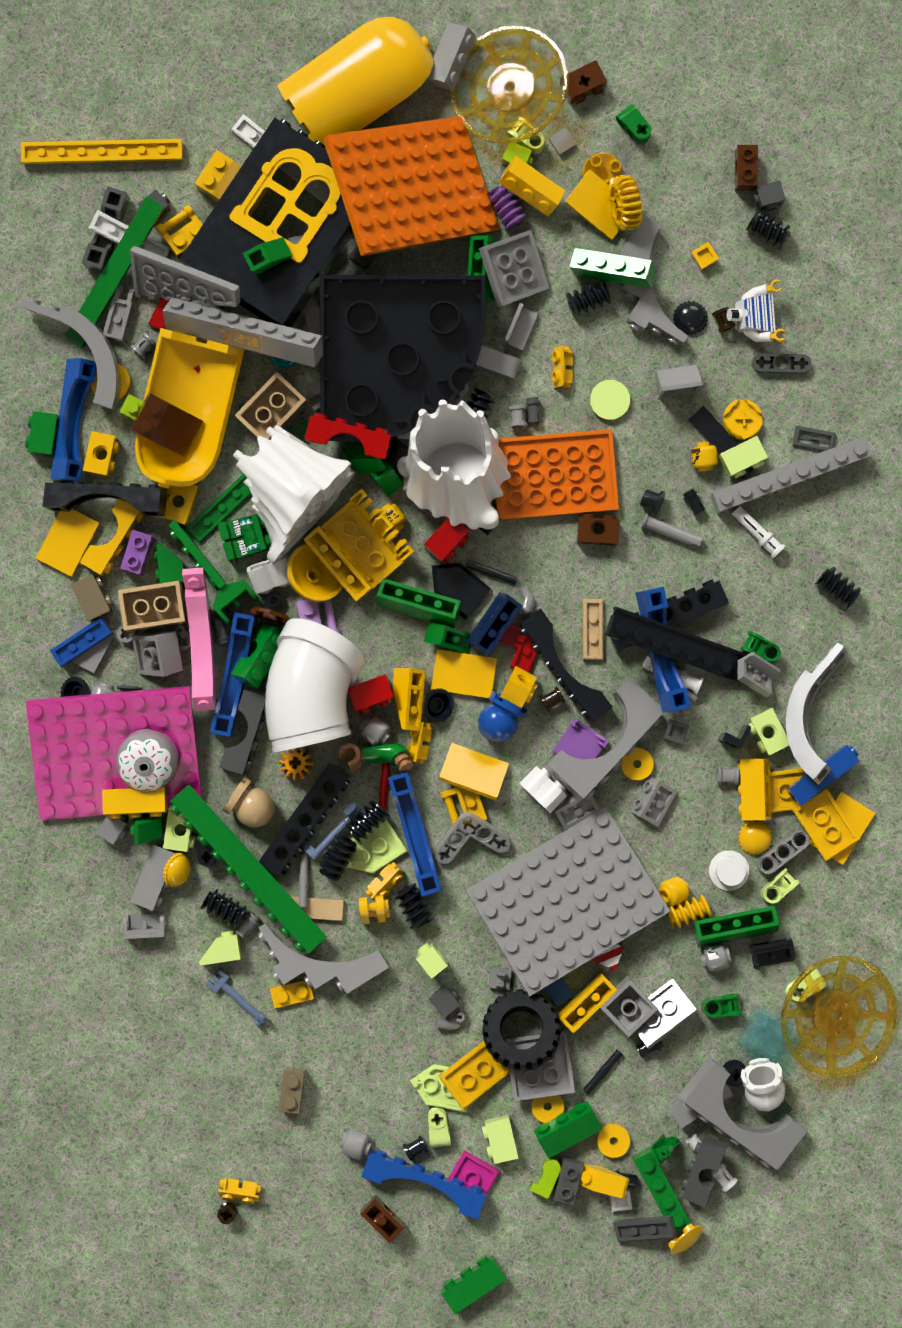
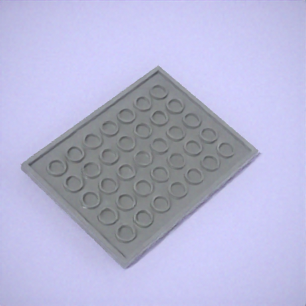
M606 807L466 889L468 896L529 997L670 913L668 906Z

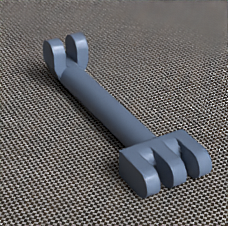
M351 803L343 811L347 816L316 848L307 844L304 847V851L312 859L316 860L331 845V842L336 839L335 835L341 834L347 828L346 824H350L353 817L360 819L358 816L359 811L364 814L365 812L356 803Z
M219 968L217 972L222 978L220 979L217 975L213 974L211 978L217 983L214 985L212 981L208 980L206 984L215 993L221 988L255 1019L253 1023L260 1027L268 1017L262 1012L260 1013L226 982L230 976Z

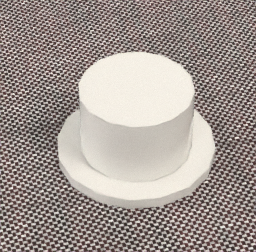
M723 851L711 860L709 876L718 888L725 891H734L741 888L747 882L749 865L740 853Z

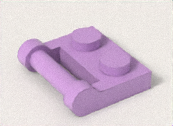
M333 598L324 602H314L307 599L296 601L300 619L310 620L321 625L318 604L324 603L328 628L340 634L334 617Z

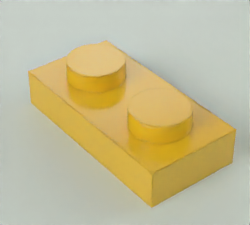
M305 980L270 988L274 1009L314 999L312 987L309 988Z

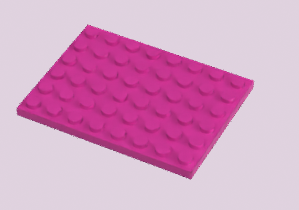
M190 686L30 699L25 701L40 820L103 815L102 790L130 788L118 775L116 754L123 740L129 734L141 729H150L166 734L174 742L178 751L179 762L177 771L173 779L165 786L167 791V810L171 806L169 801L187 785H190L202 798Z

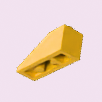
M394 668L392 689L403 730L420 731L425 670Z

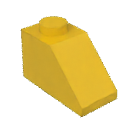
M584 1164L579 1185L595 1192L624 1199L629 1178L602 1166Z

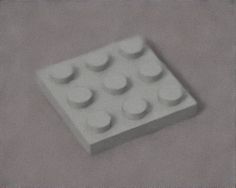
M532 230L479 248L497 307L549 289Z
M561 1031L557 1050L553 1053L552 1058L549 1061L547 1060L541 1067L532 1068L530 1071H514V1069L509 1068L514 1101L575 1093L566 1031ZM541 1034L505 1039V1041L513 1048L528 1049L537 1043Z

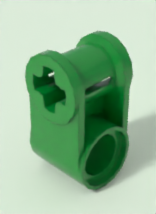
M631 104L615 117L616 121L635 143L645 144L650 138L651 126L636 106ZM638 130L640 132L645 131V135L643 133L638 134Z
M748 632L749 636L744 646L740 647V650L747 654L754 652L769 663L779 659L781 655L779 646L757 633ZM767 648L775 650V658L770 659L766 656Z
M733 993L706 998L701 1004L702 1012L710 1018L742 1015L738 1001L740 994ZM714 1002L716 1004V1010L712 1013H708V1004Z

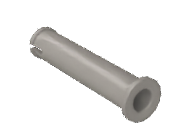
M647 513L641 525V529L643 527L697 549L702 541V536L649 517Z

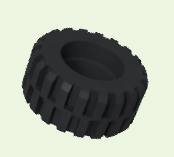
M517 989L516 992H505V995L502 997L498 996L495 1002L490 1004L486 1015H484L482 1033L486 1049L497 1063H501L507 1069L512 1068L514 1071H530L532 1068L541 1067L547 1060L549 1061L552 1058L553 1053L558 1048L561 1024L558 1012L555 1011L553 1004L546 1000V997L541 994H534L529 997L526 991ZM514 1012H529L540 1023V1038L534 1046L528 1049L513 1048L503 1037V1023Z

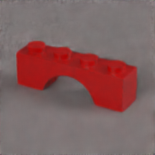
M316 413L315 417L310 416L305 441L326 446L333 437L340 434H349L361 441L366 456L386 460L391 435L387 434L388 430L376 428L375 431L367 429L368 425L356 423L355 426L347 424V420L339 418L331 421L327 420L328 416Z

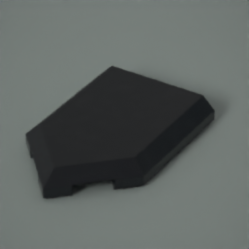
M461 563L432 566L434 593L461 601L459 615L466 620L491 588Z

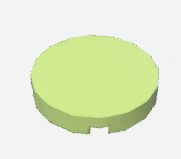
M605 380L598 383L590 395L592 411L604 420H616L622 417L630 405V394L627 388L616 380Z

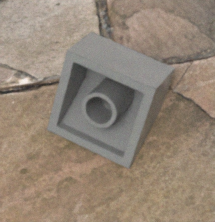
M691 363L679 364L678 368L662 366L655 372L658 398L698 392L702 387V380L697 365L691 366Z
M159 630L132 635L139 674L165 677L183 670L176 631Z
M626 976L615 987L618 991L600 1008L630 1037L658 1008Z

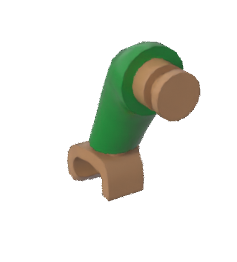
M392 743L361 748L362 751L354 744H345L340 747L337 754L338 759L352 760L347 763L351 774L361 768L363 761L365 763H391V765L399 767L401 773L408 772L413 767V763L409 758V750L401 744Z

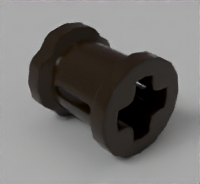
M724 307L712 313V316L716 318L719 325V333L736 326L735 323L727 319L729 307Z
M557 686L548 694L539 696L547 711H550V708L561 702L565 703V699Z
M231 1202L223 1203L218 1210L217 1218L222 1224H230L237 1215V1207ZM226 1209H229V1217H225L224 1212Z

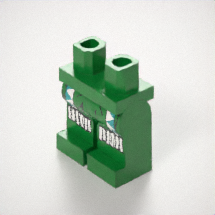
M258 514L217 523L221 539L225 542L223 547L229 562L269 551V547H271L269 535H265L263 528H266L265 524Z

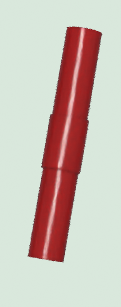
M382 763L379 805L384 810L387 808L390 763Z

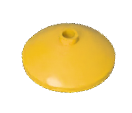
M308 544L298 547L290 555L287 563V576L293 589L303 598L314 602H324L334 598L343 588L342 584Z

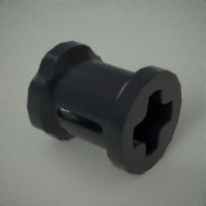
M421 1135L418 1136L417 1140L409 1144H402L410 1161L413 1160V1157L423 1152H429Z

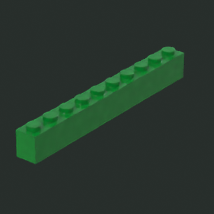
M187 785L169 801L171 805L169 807L170 810L177 817L180 815L185 820L183 824L189 831L192 832L194 830L199 835L197 837L198 841L204 847L208 845L213 851L211 855L218 862L222 861L227 866L224 868L231 877L236 876L240 881L238 883L239 886L246 893L249 891L254 896L252 900L258 907L261 908L263 906L267 910V917L273 923L277 921L281 926L280 931L287 938L291 937L295 941L293 945L300 953L305 952L309 954L327 937L190 785Z

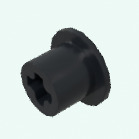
M647 489L642 496L640 506L652 510L653 515L656 516L663 504L665 491L656 493Z
M729 1060L723 1065L730 1074L726 1083L730 1086H739L742 1084L741 1070L746 1067L741 1061Z

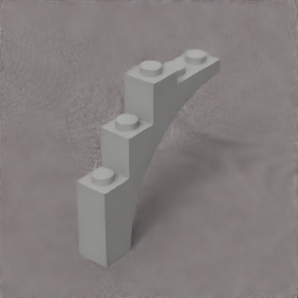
M643 215L641 224L635 228L619 255L650 260L653 242L661 225ZM625 284L622 289L624 296L631 301L635 299L638 301L627 319L629 327L636 332L640 330L644 332L647 326L651 327V332L658 336L663 334L672 345L678 346L679 344L683 346L688 335L678 329L664 314L656 300L653 289Z
M266 923L258 927L261 931L258 933L260 939L264 944L267 942L271 948L268 952L274 962L276 960L280 962L273 967L275 971L272 974L277 983L282 982L283 985L305 972L307 976L303 978L309 988L313 986L317 989L337 977L338 981L335 983L341 992L346 991L348 994L389 968L379 950L365 957L345 962L314 960L288 948L275 936Z

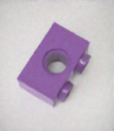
M132 530L120 569L143 576L155 538L151 535Z

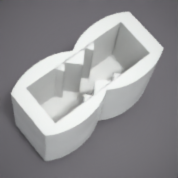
M286 555L275 564L268 559L247 567V573L256 594H267L276 586L286 587L290 585L287 576L288 560Z
M536 766L519 784L551 813L567 797L563 792L566 788L558 780L553 782L550 779L552 775L544 767L540 770Z

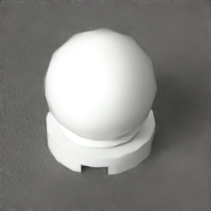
M758 1058L750 1061L749 1066L741 1070V1080L745 1088L744 1095L751 1107L759 1111L769 1112L783 1102L785 1086L782 1082V1069L778 1063L770 1062L768 1058Z

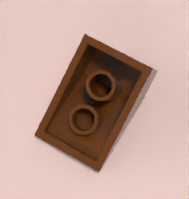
M148 392L130 429L185 457L203 420Z

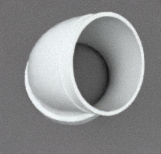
M288 620L277 639L278 648L269 670L266 685L265 712L268 735L272 743V752L308 746L352 734L348 725L346 709L347 692L349 685L356 682L365 665V658L361 651L351 641L336 631L310 620Z

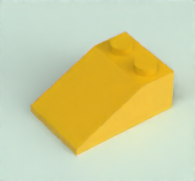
M216 150L196 180L195 185L199 191L218 202L241 168V165ZM265 188L263 190V192L261 193V195L249 211L250 217L258 207L259 203L261 202L269 188Z

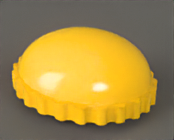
M752 820L741 827L738 841L742 850L754 856L767 852V849L772 845L773 835L765 823Z
M179 852L173 854L167 860L163 878L170 887L182 885L189 878L191 863L188 856Z

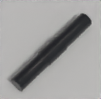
M469 559L466 564L467 568L514 585L516 584L518 577Z
M617 1049L582 1090L589 1095L623 1054Z

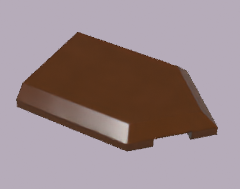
M254 607L250 611L257 618L285 625L291 619L288 615L260 607Z

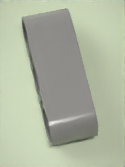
M481 346L475 368L483 371L488 370L489 373L503 378L507 376V379L515 380L521 360Z
M803 831L790 833L757 859V869L765 874L775 872L809 845L810 838L808 834ZM801 834L804 841L801 845L797 846L794 839L796 835ZM785 846L788 853L784 858H781L778 855V850L780 847ZM765 859L771 861V867L768 870L762 868V861Z

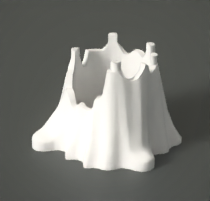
M440 400L439 407L433 414H428L425 409L419 410L416 427L412 429L410 434L408 456L401 457L397 462L398 472L408 479L407 497L420 509L430 510L434 518L448 517L452 526L464 523L473 530L479 527L484 529L495 528L499 523L498 512L491 506V501L494 498L503 496L500 486L503 481L511 478L507 470V458L498 446V433L489 427L483 411L479 410L475 413L462 400L458 406L447 404L446 400Z
M276 425L274 429L270 426L265 431L271 436V440L261 436L257 437L259 445L257 455L250 457L244 455L239 450L233 454V457L238 460L236 465L247 477L243 483L249 487L253 496L251 499L254 503L252 508L261 518L267 529L271 541L267 558L273 564L285 556L314 527L317 521L323 517L339 498L343 488L355 475V472L350 468L351 463L348 460L334 459L321 454L282 429L279 425Z

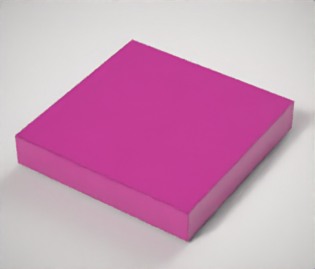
M464 1150L448 1179L452 1180L453 1177L461 1179L465 1185L472 1187V1184L484 1188V1192L488 1193L500 1170Z

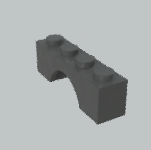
M107 186L101 204V212L123 222L130 200L127 192ZM95 233L92 241L88 243L82 264L87 269L102 273L112 255L115 243Z
M243 690L238 710L246 717L248 723L247 735L237 746L225 748L219 768L242 775L245 774V771H250L252 760L249 758L251 752L255 753L258 741L255 739L257 733L262 732L265 722L261 720L263 714L266 713V696Z

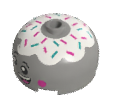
M141 729L129 734L121 743L116 754V769L119 777L127 786L141 792L156 791L165 787L173 779L178 768L179 755L174 742L166 734L150 729Z

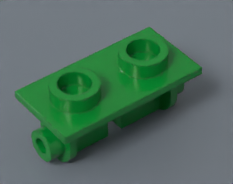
M662 1134L650 1147L651 1156L657 1162L658 1167L671 1156L674 1149L679 1147L680 1141L677 1137L665 1138V1135Z

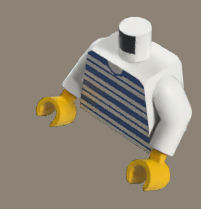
M778 279L773 280L769 286L765 284L750 289L742 295L740 301L736 302L735 309H728L727 311L728 321H736L737 330L744 332L747 337L755 342H772V340H776L778 343H783L785 341V338H777L778 334H785L786 332L783 329L775 330L773 294H769L770 291L775 293L781 292L782 288L777 290L773 288L775 283L781 282Z

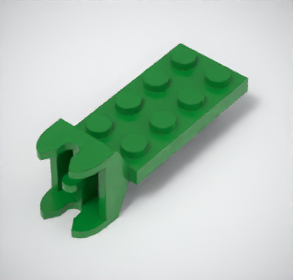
M175 520L169 524V527L172 529L169 531L171 536L178 543L182 542L184 544L182 549L188 557L197 560L194 564L197 568H203L204 575L206 573L209 575L207 580L216 590L220 589L212 606L226 624L229 625L232 622L224 611L233 604L238 608L241 607L238 600L248 592L255 601L258 602L260 600L245 580L227 584L181 525Z

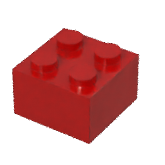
M447 518L424 543V548L441 564L445 561L449 563L456 555L455 550L458 547L463 548L470 540V530L462 523L452 526L449 518Z
M386 674L348 688L355 712L360 711L361 714L373 711L372 707L378 704L380 707L392 704L391 700L395 699Z

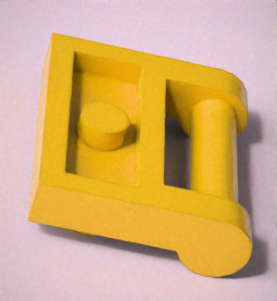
M187 205L183 208L182 212L164 224L160 223L155 229L174 255L179 257L185 252L203 224L195 215L193 209ZM187 217L191 221L172 235L167 233L168 230Z
M459 787L440 792L441 798H444L452 824L458 819L451 796L456 793L464 813L470 812L483 820H487L479 794ZM469 820V821H464V825H465V826H466V824H471V825H472L471 820Z

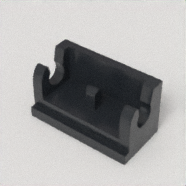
M791 938L749 945L754 968L793 961L795 959Z

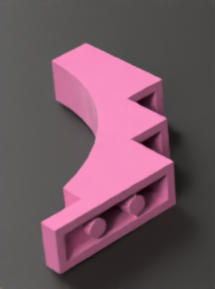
M203 568L182 569L190 635L195 711L216 710V670L213 660L214 641L211 630V606Z

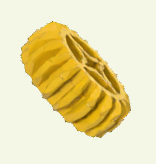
M630 175L616 176L611 179L608 189L612 217L616 227L621 231L633 230L639 227L643 217L639 188L637 187V182Z

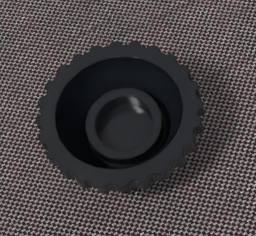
M695 301L681 303L673 314L674 325L686 335L701 332L708 321L707 311Z
M71 677L65 680L60 691V697L90 695V688L87 682L79 677Z
M442 688L429 691L424 698L422 706L426 718L435 723L447 720L454 709L452 695Z

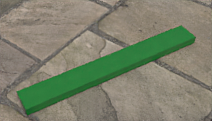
M148 196L144 199L79 310L80 314L87 317L95 325L98 323L131 266L130 250L134 246L142 248L165 209L164 206ZM69 327L65 336L83 347L86 341L77 331Z
M301 417L287 432L305 443L308 422ZM244 473L186 528L199 543L218 526L217 523L223 522L251 495L249 487L243 483L247 479Z

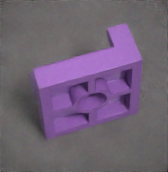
M574 718L552 752L557 754L562 750L574 758L595 759L609 741Z

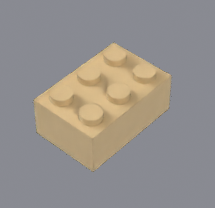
M276 372L235 414V417L256 438L261 436L271 440V436L265 432L267 428L271 426L274 429L276 425H279L284 429L308 402L289 382Z
M180 581L118 590L123 629L126 632L188 623L183 588Z

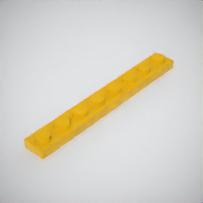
M182 139L21 142L22 164L183 161Z

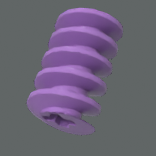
M502 185L487 193V196H492L490 202L496 203L494 210H500L497 215L499 218L503 217L501 223L506 225L505 231L519 226L523 222L522 219L526 216V213L519 214L522 206L515 207L519 200H512L511 198L515 194L513 192L508 193V189Z

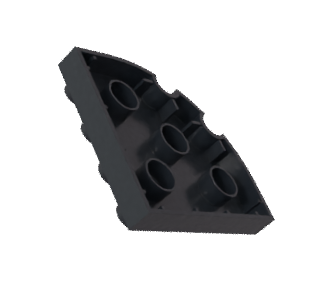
M320 275V335H322L323 355L320 359V414L328 416L327 420L335 421L336 418L347 420V424L355 426L356 423L368 425L367 429L375 431L376 428L388 430L387 434L394 438L409 433L416 427L419 410L425 409L428 414H433L439 407L440 400H446L447 404H451L468 382L481 351L485 326V275ZM340 434L330 440L337 442H361L358 438L349 434Z

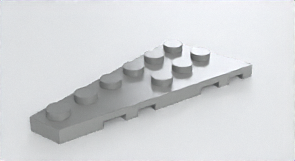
M136 246L130 250L135 298L148 296L149 299H156L161 297L166 301L176 298L192 302V300L199 301V304L214 302L216 305L236 307L240 303V286Z

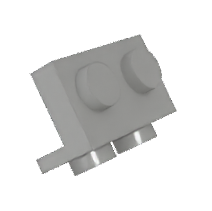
M754 652L739 659L738 680L765 698L772 695V678L780 674V669Z

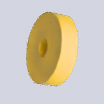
M636 748L629 756L625 754L621 758L623 761L621 764L622 772L632 780L645 779L653 770V758L645 749ZM635 760L641 762L639 768L634 767L633 763Z
M560 1095L532 1099V1113L537 1120L547 1123L563 1113V1099ZM545 1103L552 1105L549 1110L544 1108Z
M608 1124L599 1131L597 1144L604 1155L616 1158L627 1152L630 1146V1137L623 1126ZM616 1137L617 1143L611 1144L610 1139Z

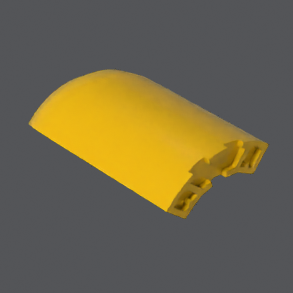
M395 17L376 18L357 28L277 86L285 101L293 109L292 112L300 125L302 123L305 124L303 127L307 131L310 140L313 142L317 140L325 146L323 138L326 135L362 130L421 87L430 75L434 64L432 53L429 50L431 44L425 36L421 38L419 33L407 21Z
M160 328L144 400L148 392L203 420L185 457L136 433L135 454L137 464L145 476L158 482V486L169 489L170 485L178 487L192 486L205 479L215 467L221 451L245 349ZM197 365H199L201 371L198 373L194 370V367H196Z

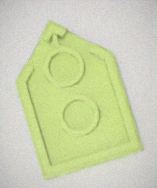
M386 817L385 823L378 821L379 828L372 826L373 834L366 832L367 840L360 838L362 845L355 838L351 839L357 844V850L352 854L351 860H348L349 864L346 868L375 873L407 852V849Z
M433 1064L410 1080L426 1105L467 1113V1107L463 1110L438 1077L449 1067Z

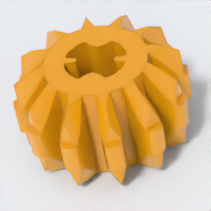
M294 748V753L292 749L287 750L289 755L281 753L280 755L286 759L285 761L279 760L278 764H285V767H282L280 772L288 770L285 775L286 778H289L291 773H293V780H297V773H299L300 777L304 779L305 775L302 771L304 770L306 773L311 772L310 769L306 768V765L312 766L313 762H306V759L311 758L312 755L307 754L303 756L306 748H303L300 753H298L299 748ZM295 757L299 758L298 761L301 760V765H298L297 769H294V765L290 764Z

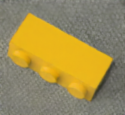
M517 156L506 167L498 182L547 217L558 206L565 192L563 188Z
M770 758L740 759L738 767L741 783L738 786V792L741 796L739 815L742 821L772 820Z
M165 787L151 792H141L132 788L102 790L103 815H108V819H120L121 815L129 814V818H141V814L150 813V817H162V813H167V791Z
M599 972L558 1012L559 1019L574 1033L618 990Z

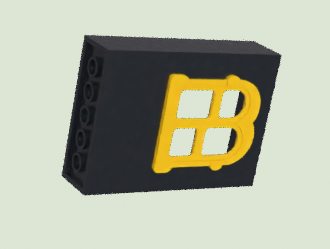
M274 117L181 256L180 261L183 265L240 286L239 305L264 321L292 327L319 287L320 275H327L354 233L327 150L325 149L326 147L317 140L315 142L310 140L309 136L302 130L298 129L296 131L291 128V124L286 120H279ZM286 162L296 164L301 170L300 181L292 191L287 190L272 179L277 169ZM321 180L328 185L330 195L317 216L311 217L295 206V202L310 182ZM265 188H270L286 199V202L269 226H264L249 216V211ZM288 214H292L308 225V229L298 244H293L285 239L293 255L292 257L258 275L251 271L243 255L244 252L261 243L281 238L282 236L277 234V229Z

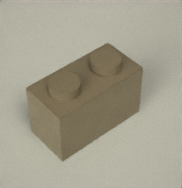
M91 574L70 584L89 622H93L113 612L111 607L114 604L109 595L105 596L102 590L105 586L100 577L96 578V575Z
M285 1067L278 1111L299 1114L306 1069Z

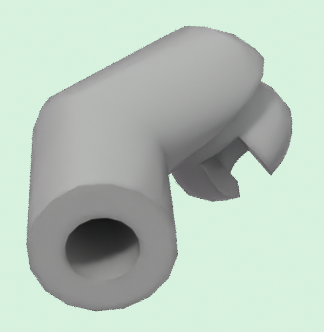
M528 586L519 590L524 599L523 607L519 611V614L523 617L530 615L535 605V599Z
M457 1012L448 1019L437 1018L436 1028L456 1030L464 1023L465 1014Z

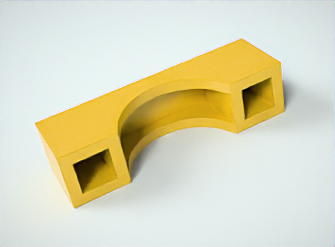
M118 499L112 509L118 522L116 535L107 544L100 546L90 545L80 561L81 564L101 576H104L105 573H110L114 566L112 563L116 556L119 557L125 548L122 546L125 540L130 539L132 530H135L133 529L137 521L140 523L145 516L132 504Z

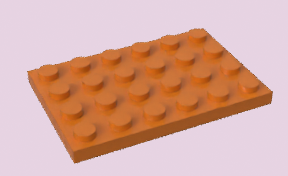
M612 429L499 438L498 446L507 458V470L511 475V478L503 481L500 486L503 496L496 498V509L500 520L619 510Z

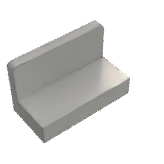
M522 303L519 304L504 339L505 345L523 351L538 316V313L524 308Z

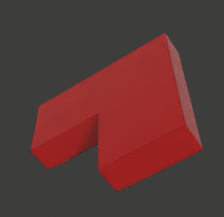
M510 624L499 642L517 648L510 668L514 669L517 666L529 673L537 654L532 647L534 642L530 637L526 638L523 635L520 627Z

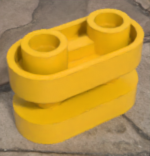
M375 896V903H368L367 897L359 898L362 924H370V917H377L378 923L387 922V918H390L388 899L384 900V896Z

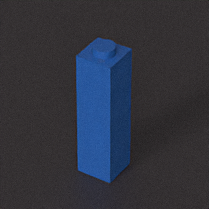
M841 746L823 760L832 770L819 785L805 774L786 788L787 792L797 805H803L859 762L857 758L859 754L853 746Z

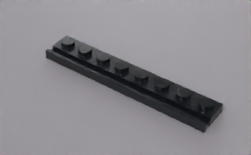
M613 607L614 612L610 617L605 632L606 636L743 684L738 680V660L748 654L622 608Z

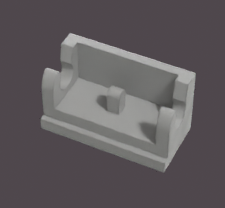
M166 913L124 915L123 939L167 936Z

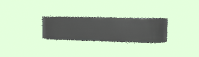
M760 353L752 360V367L758 373L804 374L811 368L812 364L811 359L804 354ZM760 358H763L764 362H770V358H773V369H770L771 364H766L763 366V368H760V365L756 364V362H758ZM790 358L794 359L792 363H798L800 359H803V362L807 363V365L803 369H800L799 365H793V369H790ZM777 359H785L787 367L779 369L776 366Z

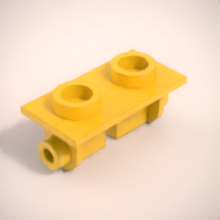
M561 345L554 348L552 353L554 368L551 380L553 388L561 386L562 388H570L571 384H573V370L566 369V366H573V351H571V347Z
M421 722L420 731L410 730L412 738L407 749L410 752L409 758L412 762L424 764V761L427 760L429 746L422 744L423 741L430 742L433 730L430 723Z
M392 862L380 872L384 880L381 881L376 877L367 886L368 889L365 892L374 901L375 896H384V899H386L389 891L403 880V876L406 873Z
M229 1178L220 1180L219 1188H223V1190L218 1189V1195L222 1196V1199L233 1201L234 1198L242 1199V1202L247 1204H254V1201L259 1202V1195H256V1193L260 1194L261 1185H258V1183L243 1181L242 1188H238L239 1180Z

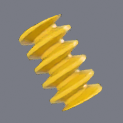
M699 895V902L695 897H692L691 904L685 900L683 906L679 903L675 905V909L673 906H668L670 910L668 918L673 930L675 923L681 928L682 921L689 926L690 919L693 922L697 921L698 917L704 920L705 915L712 918L710 906L703 895Z

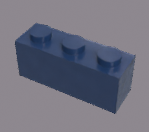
M499 592L466 640V643L481 654L489 656L523 605L508 594Z

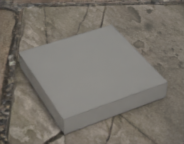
M77 619L67 639L88 626V624ZM111 636L71 662L95 674L114 638Z

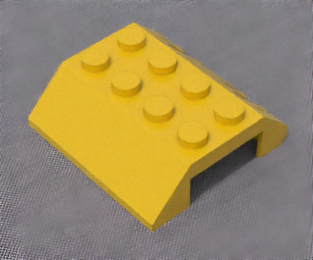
M363 489L349 499L350 502L326 523L318 526L303 539L355 601H358L378 586L383 578L386 579L415 552L410 544L403 549L407 543L405 538L400 540L397 545L392 541L399 531L395 529L389 533L394 528V525L383 513L376 518L381 512L379 508L372 510L370 514L366 509L373 501L371 498L364 501L368 495Z

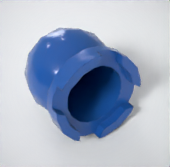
M492 691L489 696L492 704L486 706L480 713L478 729L481 735L488 741L495 743L504 742L515 734L518 726L517 717L524 718L528 710L525 707L521 708L501 698L500 693L497 694L495 691Z

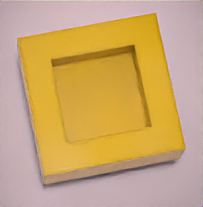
M709 242L691 252L700 270L719 260Z

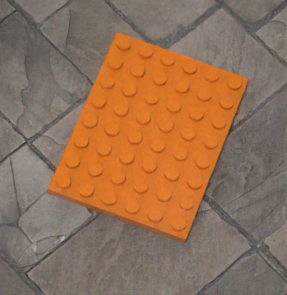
M463 116L331 134L323 138L361 256L495 233L500 230L490 198L487 196L488 192Z

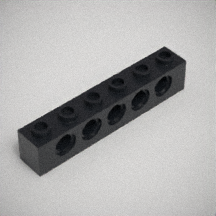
M712 579L703 583V588L695 590L693 587L684 591V596L678 599L676 595L668 598L667 610L671 612L672 617L670 620H667V625L676 627L728 604L729 601L720 581L714 583ZM701 593H705L709 597L707 604L700 603L698 597ZM682 601L690 604L689 612H683L680 609ZM609 637L615 652L632 646Z
M329 762L260 858L259 862L276 876H279L281 873L283 875L286 874L291 867L289 861L292 857L297 858L303 850L301 845L304 840L309 841L315 833L312 830L317 823L321 825L327 816L324 812L328 807H334L339 800L336 797L340 790L344 792L351 783L348 780L350 776ZM328 781H332L335 784L336 788L332 793H328L324 789V785ZM315 798L323 800L324 805L319 810L315 809L312 805ZM307 814L311 817L312 822L309 826H304L301 823L302 815ZM291 831L299 833L300 839L298 842L294 843L289 840V833ZM279 848L287 850L288 855L286 859H280L277 856Z

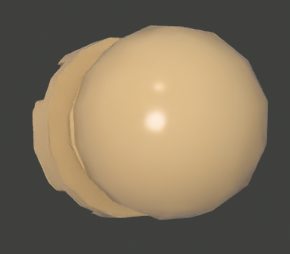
M244 777L222 811L228 815L231 811L235 812L237 819L243 825L259 828L266 825L272 819L275 812V804L272 797L265 790L251 788L249 785L252 781Z

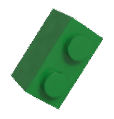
M33 411V415L29 417L28 428H31L30 436H27L25 441V447L28 448L27 451L29 453L54 457L59 415Z

